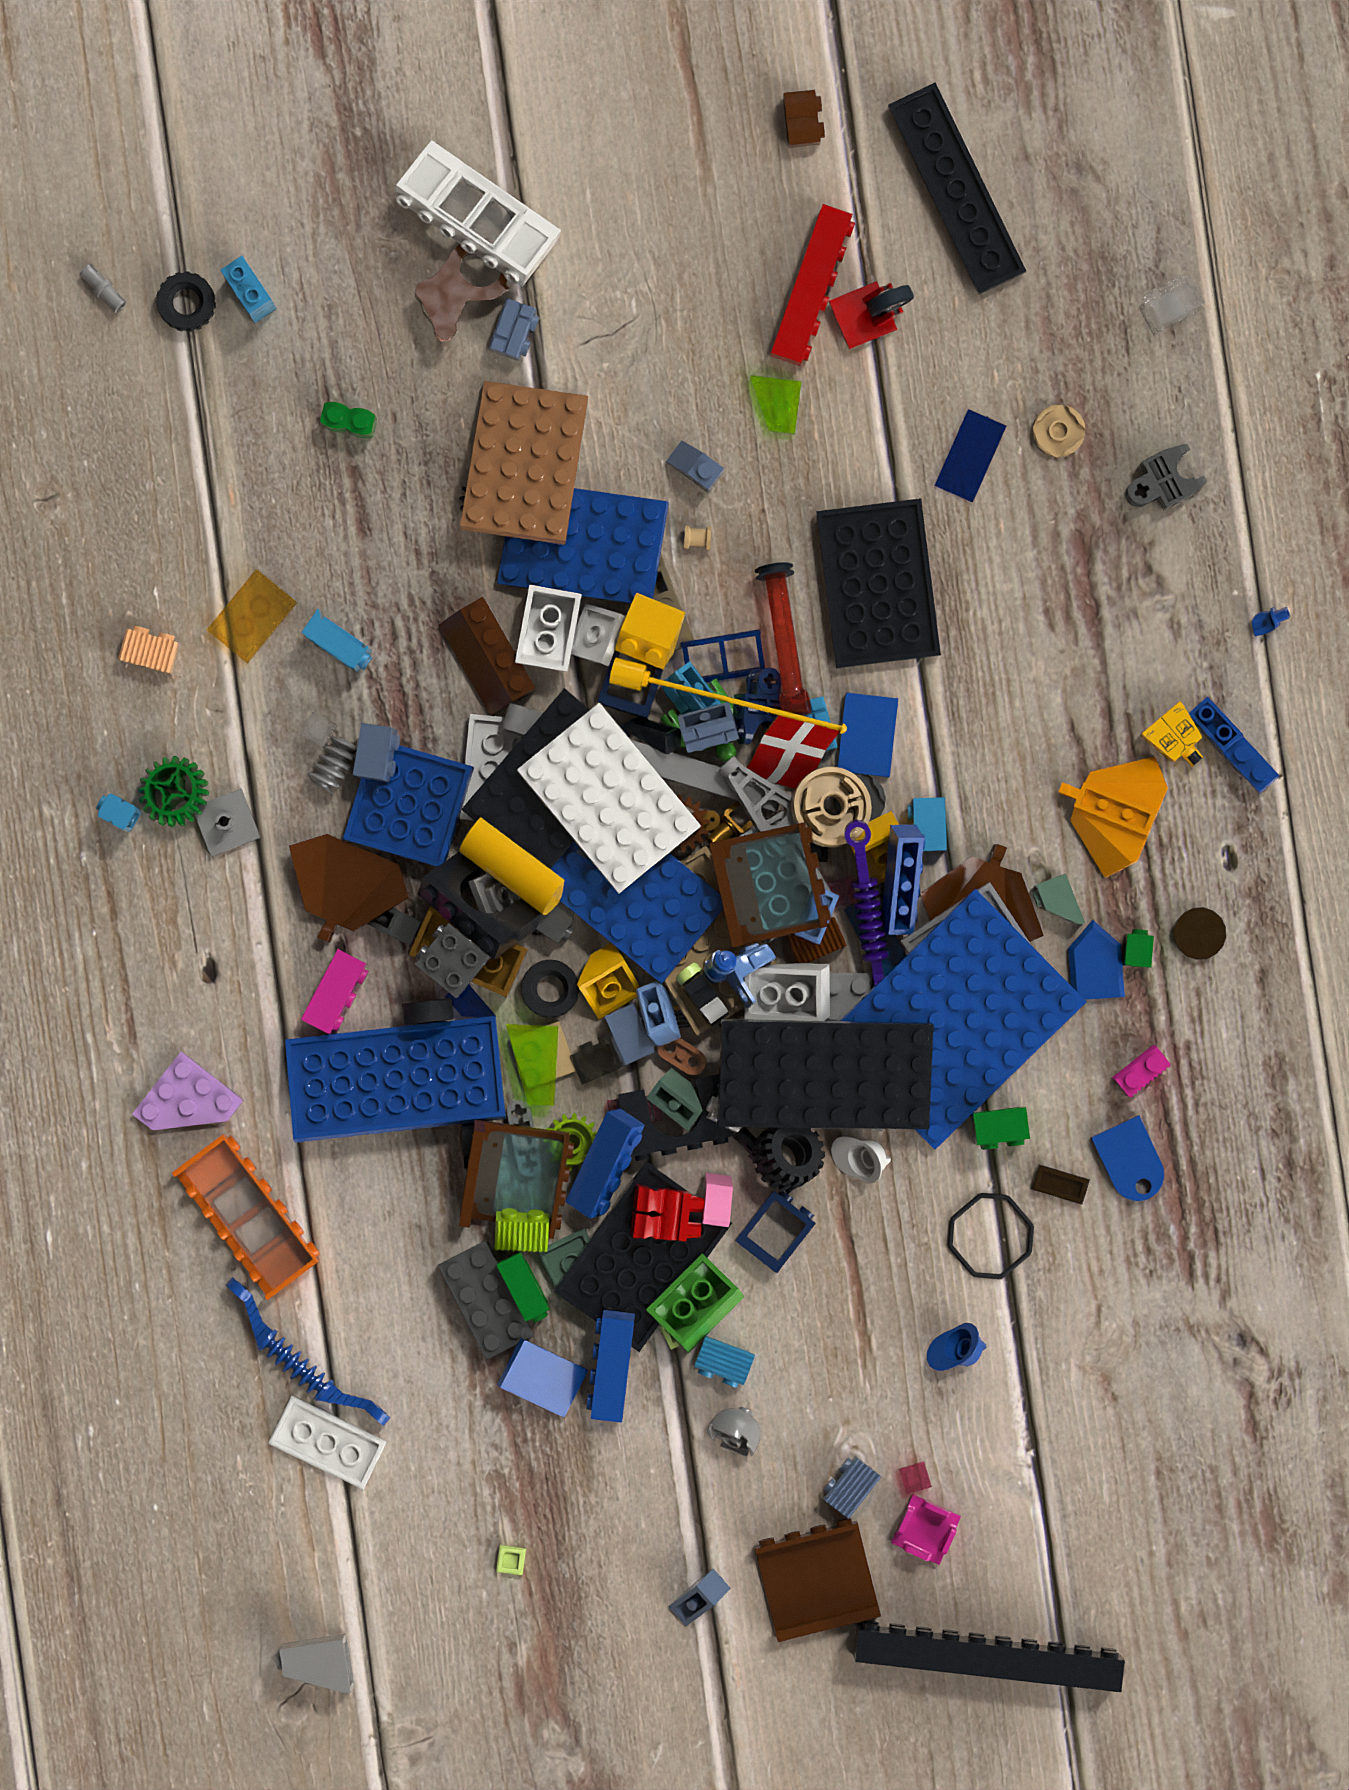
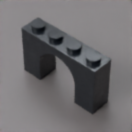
M458 852L422 878L417 894L437 910L443 918L459 929L463 935L473 941L483 952L495 960L536 930L541 913L521 898L498 913H484L470 907L462 898L461 893L470 887L469 881L480 876L482 869Z
M719 1074L694 1079L696 1094L703 1111L690 1131L675 1137L661 1133L652 1124L644 1089L617 1094L619 1109H622L645 1125L641 1133L642 1139L634 1148L631 1157L635 1156V1160L640 1161L650 1159V1153L661 1151V1155L664 1156L677 1153L676 1148L687 1146V1151L703 1148V1142L713 1141V1145L728 1143V1137L734 1136V1132L726 1127H718L716 1122L707 1118L709 1111L706 1110V1107L713 1096L716 1098L718 1096Z

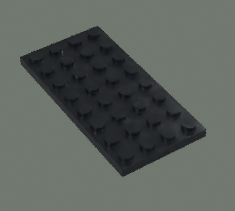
M721 1019L717 1126L929 1129L934 1024L929 1022Z

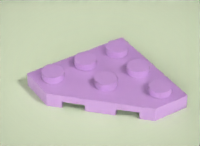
M181 1051L132 1115L151 1130L225 1122L231 1118L244 1100Z

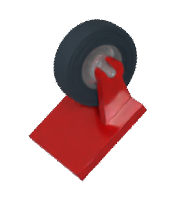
M876 281L828 302L850 350L896 331L897 327L894 319L904 313L901 306L913 300L914 294L909 285L893 288L892 283H888L885 286L879 287Z

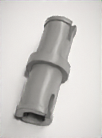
M92 264L87 265L80 272L79 276L94 290V295L97 298L101 297L114 313H118L125 307L127 301L112 287L113 283L109 279L105 280Z

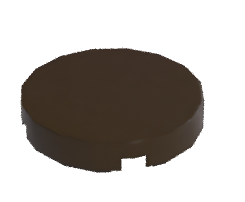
M1204 907L1192 908L1184 912L1176 920L1173 929L1174 942L1186 957L1195 960L1208 959L1216 955L1224 946L1226 926L1222 918L1213 910Z

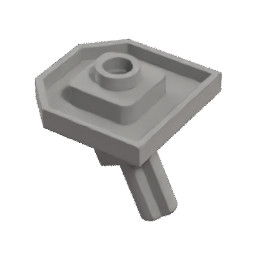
M486 872L469 881L473 896L464 899V901L477 911L498 913L515 903L520 897Z

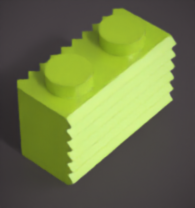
M513 1208L496 1211L494 1249L547 1252L549 1213H544L538 1209L530 1210L528 1213L517 1212Z

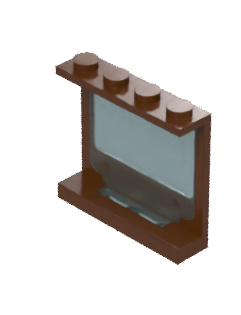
M805 822L709 843L732 948L828 926L827 921L831 920V914L828 904L823 905L821 895L825 894L823 879L817 878L816 869L820 868L817 853H812L810 843L814 842L811 826L806 827Z
M474 1120L459 1226L470 1228L471 1219L496 1222V1211H502L505 1208H513L517 1212L527 1213L530 1210L538 1209L544 1213H549L548 1238L554 1239L555 1229L560 1230L562 1214H558L559 1206H564L566 1191L562 1190L563 1182L568 1183L570 1167L566 1166L567 1158L572 1159L574 1143L569 1142L570 1133Z

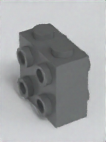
M450 923L446 927L441 924L432 935L435 940L429 948L424 945L416 954L415 958L418 961L415 965L455 998H458L491 957Z

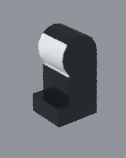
M704 973L682 988L683 992L711 1027L719 1023L721 1019L729 1016L728 1010L718 998L717 993L710 985Z

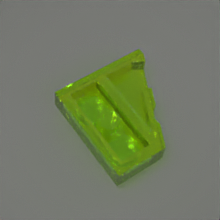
M751 375V383L765 418L768 431L795 435L801 381Z

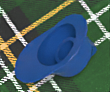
M963 1323L942 1333L932 1341L927 1350V1362L936 1371L949 1370L958 1365L971 1366L979 1360L982 1351L987 1347L979 1337L977 1327L972 1323Z

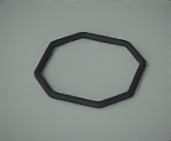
M979 1193L950 1218L948 1248L972 1276L1002 1279L1031 1255L1034 1225L1010 1196L1005 1194ZM981 1198L1007 1200L1029 1226L1027 1252L1001 1274L975 1272L953 1246L955 1220Z

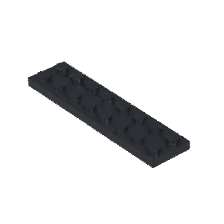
M936 82L888 104V109L978 295L1025 274L1027 271Z

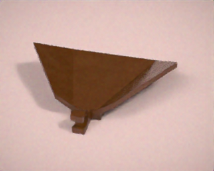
M329 834L289 845L305 911L326 919L317 938L330 943L338 925L354 932L409 898L399 864Z
M993 844L988 862L970 856L920 893L930 921L965 898L975 888L978 889L987 882H990L1028 941L1031 942L1044 936L1022 873L1000 866L1007 849L1005 846Z

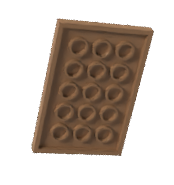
M484 381L460 530L566 544L588 396Z

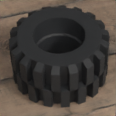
M769 1127L756 1138V1145L752 1147V1153L755 1154L752 1157V1162L757 1165V1168H755L756 1173H761L763 1176L761 1180L764 1183L769 1181L770 1187L774 1189L779 1187L780 1191L787 1189L791 1191L804 1185L820 1173L819 1169L823 1168L824 1162L821 1160L825 1158V1151L821 1150L824 1144L823 1141H819L817 1138L820 1135L817 1131L812 1132L811 1128ZM781 1144L786 1145L793 1152L796 1162L795 1166L784 1158Z

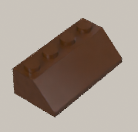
M484 597L465 606L439 624L441 631L490 716L507 708L509 703L514 704L536 691L523 665L515 663L516 653Z

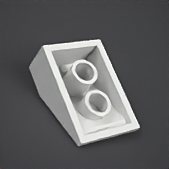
M529 585L515 663L568 672L582 594Z
M795 963L764 965L744 977L746 986L756 1000L750 1008L747 1009L744 1006L745 1019L825 1021L830 1017L829 964Z

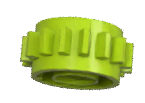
M573 1113L571 1119H568L566 1114H562V1122L556 1119L553 1120L554 1129L547 1127V1130L569 1132L579 1137V1147L573 1149L572 1159L567 1158L566 1164L570 1167V1171L575 1164L581 1169L582 1162H584L598 1132H593L592 1130L595 1125L594 1122L587 1124L585 1123L587 1116L584 1115L579 1120L576 1113ZM544 1139L543 1141L550 1144L549 1147L544 1149L545 1152L553 1153L549 1160L554 1161L558 1159L560 1161L562 1142Z

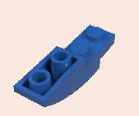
M1208 696L1189 712L1193 722L1237 773L1242 778L1244 777L1259 794L1279 778V774L1244 738L1243 733Z

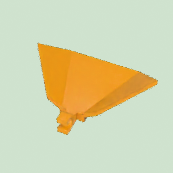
M1155 756L1092 771L1089 773L1086 781L1083 782L1081 789L1062 782L1058 792L1061 795L1076 800L1070 821L1105 878L1138 862L1168 786Z

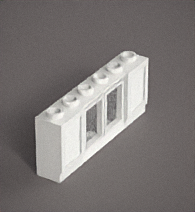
M432 140L397 183L393 197L400 206L409 208L417 213L423 222L431 223L439 229L443 236L454 239L461 244V247L466 252L474 253L482 259L485 265L492 269L496 268L504 274L508 281L514 284L517 283L521 287L524 286L558 241L561 232L559 228Z

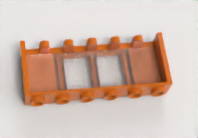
M222 1134L173 1171L172 1174L174 1177H178L186 1188L187 1194L196 1201L202 1209L203 1215L211 1221L217 1229L220 1238L226 1241L234 1252L235 1258L239 1262L241 1261L250 1273V1278L259 1285L265 1293L264 1297L269 1300L320 1261L317 1257L320 1252L311 1241L307 1243L302 1237L304 1231L297 1221L291 1222L286 1216L288 1209L280 1199L275 1201L271 1196L272 1188L264 1178L259 1180L254 1171L257 1168L249 1157L243 1158L238 1150L241 1147L232 1135L227 1137L226 1134Z

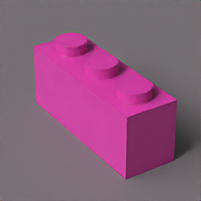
M337 949L301 1020L328 1034H331L333 1030L338 1032L344 1021V1017L341 1016L344 1008H350L357 994L353 993L357 983L362 985L369 971L365 969L367 964Z

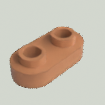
M681 1038L671 1042L676 1046L673 1053L666 1051V1044L657 1046L658 1053L664 1060L687 1074H699L706 1066V1057L703 1052ZM692 1056L698 1059V1064L695 1067H691L688 1064V1059Z

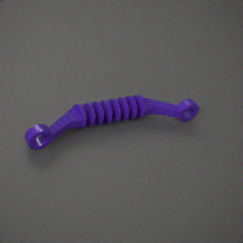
M853 820L846 825L844 837L846 842L854 847L858 880L851 882L852 888L860 889V891L853 893V898L862 899V901L854 905L856 909H863L862 912L856 914V918L865 920L857 925L858 929L866 930V932L859 934V938L868 940V942L861 944L860 947L863 950H869V952L862 955V960L871 961L875 986L884 978L882 959L887 958L889 955L888 951L880 950V948L887 945V942L878 940V938L885 935L884 930H877L878 927L884 925V921L875 920L876 917L882 915L881 910L874 909V907L881 904V901L872 899V897L879 895V890L870 888L878 884L876 878H869L865 845L869 843L871 838V831L866 822ZM860 827L865 831V835L861 840H854L850 837V832L853 828Z

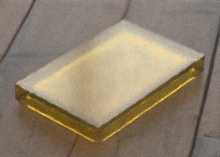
M256 569L207 628V631L248 664L298 602Z

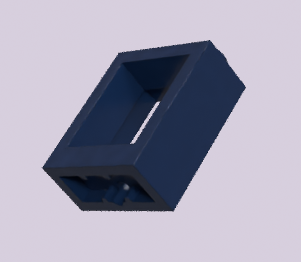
M615 650L597 703L648 719L659 686L658 684H651L645 706L607 694L611 684L609 679L614 660L620 656V652ZM657 667L654 678L661 680L663 669Z
M773 1190L736 1237L735 1241L775 1273H778L816 1223L812 1220L815 1215L804 1206L798 1209L792 1205L793 1198L786 1192L780 1191L777 1193ZM775 1200L806 1223L778 1260L747 1236Z

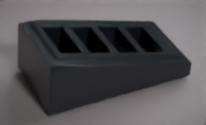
M637 717L623 724L624 730L664 754H670L681 747L682 733L680 728L642 717Z

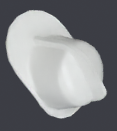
M842 1136L837 1138L832 1144L831 1153L836 1166L844 1173L867 1183L877 1182L881 1177L882 1171L891 1161L890 1156L886 1155L883 1147L873 1140L860 1141L852 1137Z

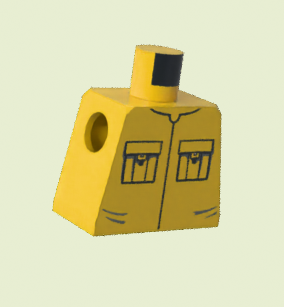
M1181 701L1140 734L1147 743L1172 763L1182 756L1193 767L1203 758L1194 746L1202 738V735Z

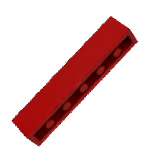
M822 204L775 339L771 357L797 366H801L802 360L808 361L812 346L808 345L811 335L816 337L821 324L820 321H817L819 311L825 312L830 298L825 296L828 286H834L838 272L834 271L836 262H842L847 247L842 246L845 236L851 237L855 222L851 221L852 213Z

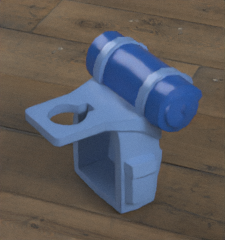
M758 943L744 947L740 950L739 955L736 956L730 951L720 952L718 950L712 954L710 960L706 961L703 973L709 980V983L716 984L727 980L748 1009L756 1000L746 986L744 977L764 965H770L776 956L767 944L759 945Z

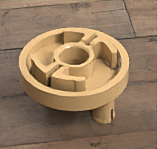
M824 767L811 772L797 785L792 796L791 813L794 823L798 824L806 821L813 829L814 842L812 843L819 846L840 847L848 844L844 837V829L850 821H853L854 810L852 808L855 809L854 820H862L868 825L871 817V799L866 786L855 774L843 768ZM827 797H834L840 802L841 812L839 815L833 816L825 811L824 800ZM860 827L853 828L850 832V837L856 839L864 830Z

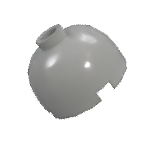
M739 1407V1409L728 1408L715 1415L707 1428V1434L713 1441L718 1437L723 1441L720 1446L733 1453L747 1456L750 1452V1455L753 1456L761 1439V1428L756 1419L753 1418V1412L744 1407Z

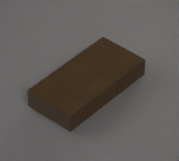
M1039 1164L1031 1189L1083 1205L1090 1179Z

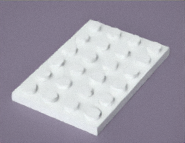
M600 703L517 769L520 776L618 894L701 827Z

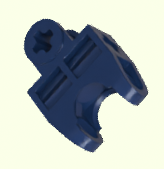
M774 668L752 670L746 678V693L734 694L735 699L791 713L792 698L780 697L782 678L780 673ZM734 704L733 717L739 739H736L737 742L742 745H749L758 726L761 724L766 732L778 715L744 706L739 708V705Z

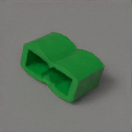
M326 402L323 406L320 422L323 427L330 431L339 433L348 431L355 437L368 439L374 436L377 417L367 409H349L338 402Z

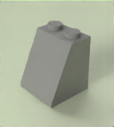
M346 1633L283 1643L278 1654H276L277 1669L283 1671L284 1677L345 1694L351 1693L354 1688Z

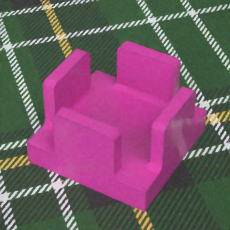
M912 1494L891 1543L923 1560L932 1561L940 1565L944 1554H947L955 1537L956 1528L961 1516Z

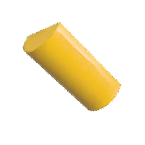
M480 817L466 835L459 852L541 914L547 915L560 902L565 880Z

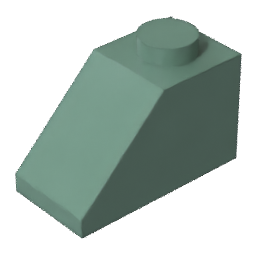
M1066 873L1035 885L1036 891L1032 892L1038 907L1042 906L1044 911L1076 925L1085 923Z
M672 1068L659 1079L647 1096L649 1101L687 1131L703 1111L693 1085Z

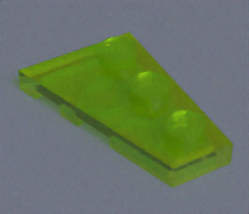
M506 1024L528 1105L555 1106L559 1026Z

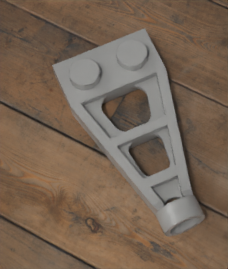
M734 756L718 770L727 780L757 832L795 824L791 813V795L744 767ZM736 769L738 771L737 775L732 776L731 773ZM748 782L755 783L765 793L756 804L752 803L743 791L744 786ZM769 800L776 801L786 809V815L775 826L769 825L761 812L762 806ZM800 833L764 840V842L782 858L801 837Z

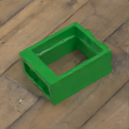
M520 1251L498 1262L497 1267L525 1322L531 1319L533 1323H536L547 1317L546 1311L550 1309V1305L523 1252Z

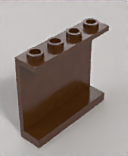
M851 1518L836 1521L837 1526L826 1528L825 1524L811 1527L810 1533L800 1535V1531H794L784 1534L785 1539L775 1541L774 1537L758 1541V1546H754L778 1642L881 1617L857 1521L852 1522Z

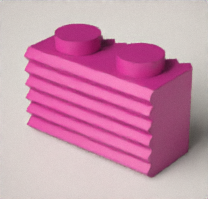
M1152 1045L1114 1075L1112 1079L1126 1097H1133V1094H1137V1090L1141 1091V1087H1145V1084L1153 1081L1154 1077H1158V1074L1166 1071V1067H1170V1062L1156 1045Z

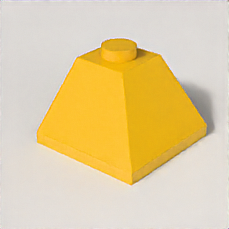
M612 943L607 944L590 955L577 983L599 1020L636 998V990L640 988L639 983L619 950Z

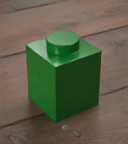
M1132 929V934H1125L1123 966L1151 968L1154 936L1148 935V930Z

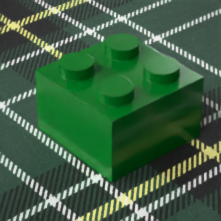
M1026 1107L974 1112L970 1115L974 1145H980L982 1150L998 1148V1143L1007 1142L1009 1147L1025 1145L1024 1140L1030 1139Z

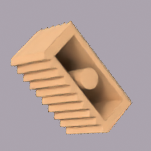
M134 626L133 630L126 628L118 659L172 674L180 645L174 641L175 636L161 632L158 637L148 634L149 629Z

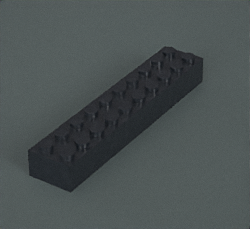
M869 1620L863 1621V1624H857L853 1656L855 1662L1122 1692L1125 1660L1113 1648L1101 1647L1099 1652L1092 1651L1090 1646L1075 1644L1073 1649L1066 1648L1064 1643L1048 1641V1646L1039 1645L1037 1640L1022 1638L1020 1643L1013 1642L1011 1637L996 1635L994 1640L986 1639L984 1637L985 1634L969 1632L968 1636H960L958 1631L943 1629L941 1634L933 1633L932 1628L916 1626V1631L907 1630L905 1625L890 1623L889 1627H880L879 1622Z

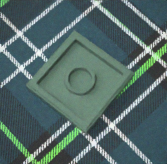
M585 1228L548 1245L547 1252H538L554 1288L590 1238Z

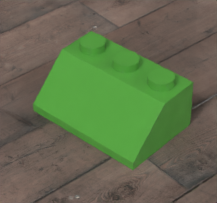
M702 1253L646 1310L689 1353L744 1298V1295Z

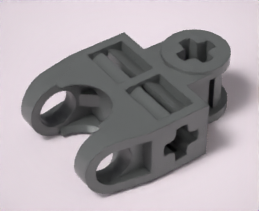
M1188 444L1165 449L1140 463L1145 475L1132 481L1126 489V499L1132 506L1143 507L1158 499L1163 510H1166L1186 500L1207 483L1205 476L1196 480L1194 478L1186 479L1180 476L1177 471L1178 460L1183 457L1182 455L1190 451ZM1137 486L1140 490H1146L1143 498L1141 495H1135L1134 492L1137 490Z

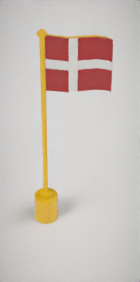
M615 658L609 679L611 684L641 691L642 686L647 687L648 682L778 715L764 733L752 760L746 766L747 769L771 783L796 789L802 779L817 769L826 749L839 733L843 734L847 730L844 723L841 726L650 677L651 672L646 671L647 665Z

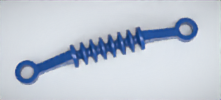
M234 1277L227 1282L226 1286L245 1302L257 1342V1349L262 1351L268 1347L267 1358L276 1354L275 1365L285 1362L282 1371L286 1372L292 1369L293 1372L290 1379L300 1376L299 1387L308 1383L307 1394L316 1390L317 1392L314 1397L316 1402L319 1400L365 1409L383 1426L389 1421L391 1417L372 1400L343 1393L333 1384L334 1381L332 1379L323 1383L324 1372L315 1376L316 1365L307 1369L308 1358L299 1362L301 1352L291 1354L294 1345L291 1344L284 1348L285 1337L277 1341L275 1340L278 1331L276 1329L272 1330L262 1321L253 1294Z

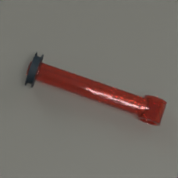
M778 562L756 568L755 573L759 574L756 576V580L766 581L783 689L782 694L779 695L780 707L782 711L802 716L811 715L809 694L807 689L803 688L786 581L787 577L794 574V571L790 570L793 564Z

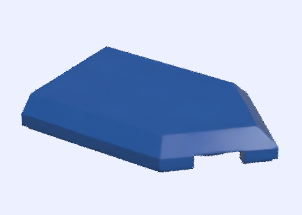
M1092 920L1068 947L1071 986L1085 1000L1125 997L1121 944Z

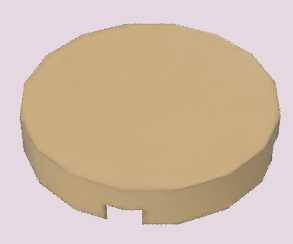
M1051 405L1043 409L1035 419L1033 439L1037 447L1046 455L1055 458L1066 457L1074 453L1084 440L1085 423L1081 415L1072 407Z

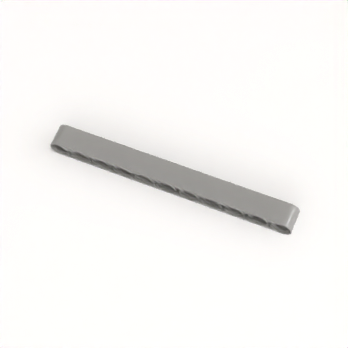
M509 703L502 729L524 736L542 715V712ZM631 740L662 779L739 802L725 777L718 771L721 767L673 752L664 754L650 745ZM733 771L731 774L736 776L738 772ZM748 782L743 788L746 796L754 804L765 795L764 791L753 782ZM772 783L773 785L784 791V787ZM769 800L761 809L777 813L780 804Z

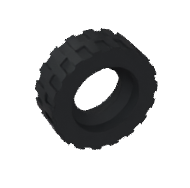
M185 271V273L177 272L175 275L167 277V280L161 283V288L157 291L156 305L163 320L170 327L182 332H193L192 330H199L203 325H207L209 319L214 315V308H216L215 294L209 283L200 275L190 273L189 271ZM182 289L193 290L198 295V308L191 314H181L174 308V296Z
M557 960L539 961L532 965L523 977L521 983L523 1001L533 1013L541 1017L555 1018L562 1016L571 1010L577 1002L579 995L578 979L574 971L563 962ZM545 976H555L563 984V993L556 1001L547 1002L538 995L537 985Z

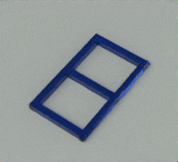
M761 630L681 642L680 646L683 651L684 664L689 662L687 647L719 642L723 673L701 676L706 683L716 678L719 681L744 677L754 669H765L760 636ZM755 636L760 667L729 672L724 641Z

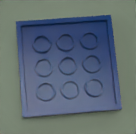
M399 745L398 750L394 751L393 761L396 762L395 773L393 777L390 776L389 782L361 778L343 839L438 867L447 860L474 767Z

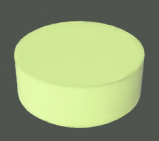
M694 962L676 976V980L681 986H684L698 976L702 969Z

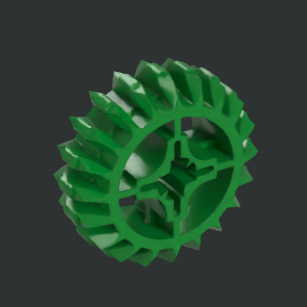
M173 756L171 762L167 757H163L162 765L157 761L153 762L155 770L145 769L149 777L147 779L140 778V781L145 784V787L138 788V792L144 794V796L139 798L141 804H146L143 807V811L150 813L149 818L155 821L158 819V824L162 826L168 823V826L175 827L176 822L180 826H185V818L193 822L194 816L192 814L194 812L199 815L202 814V811L198 808L199 805H207V801L202 799V796L209 795L208 790L202 789L209 784L206 779H202L205 775L204 771L197 770L198 765L194 762L189 764V759L185 757L180 761L179 757ZM175 772L169 780L161 782V779L166 775ZM186 774L192 783V793H188L185 790L186 780L184 779ZM165 788H166V789H169V790H171V789H173V790L178 789V791L181 792L183 795L178 794V793H176V794H174V793L170 794L167 790H165ZM156 790L162 792L161 803L163 805L161 809L156 802ZM180 802H187L182 808L172 811V809H176Z

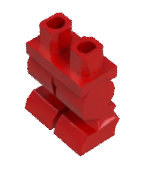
M635 1184L633 1208L636 1211H632L630 1235L633 1238L646 1239L652 1237L653 1239L686 1241L687 1238H699L701 1236V1223L689 1221V1213H703L705 1200L704 1198L692 1195L688 1191L668 1188L653 1190L648 1186ZM655 1211L660 1214L649 1216L644 1212Z

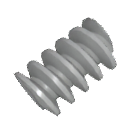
M331 736L330 740L335 746L326 745L324 747L329 755L320 754L319 758L323 764H313L317 774L308 772L307 775L312 782L333 794L330 786L339 788L340 785L335 778H345L341 769H351L346 761H355L356 757L352 752H357V747L342 737Z

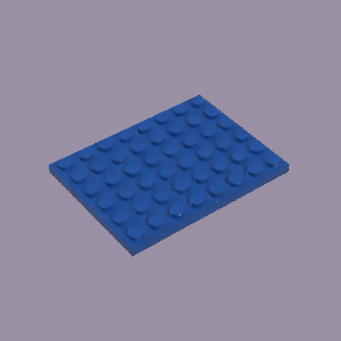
M975 888L840 1021L929 1022L934 1024L929 1129L915 1130L936 1149L1087 1001Z

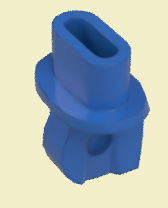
M1272 607L1270 611L1258 612L1252 620L1254 636L1269 633L1279 627L1280 622L1289 619L1290 612L1288 608L1284 607L1276 610L1275 607Z

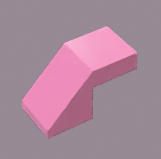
M705 1172L703 1181L705 1202L703 1213H701L703 1224L729 1227L733 1192L732 1178L727 1175Z

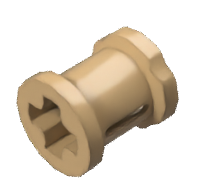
M685 525L684 549H688L691 546L705 547L706 550H710L712 527L708 526L706 529L690 528L689 525Z

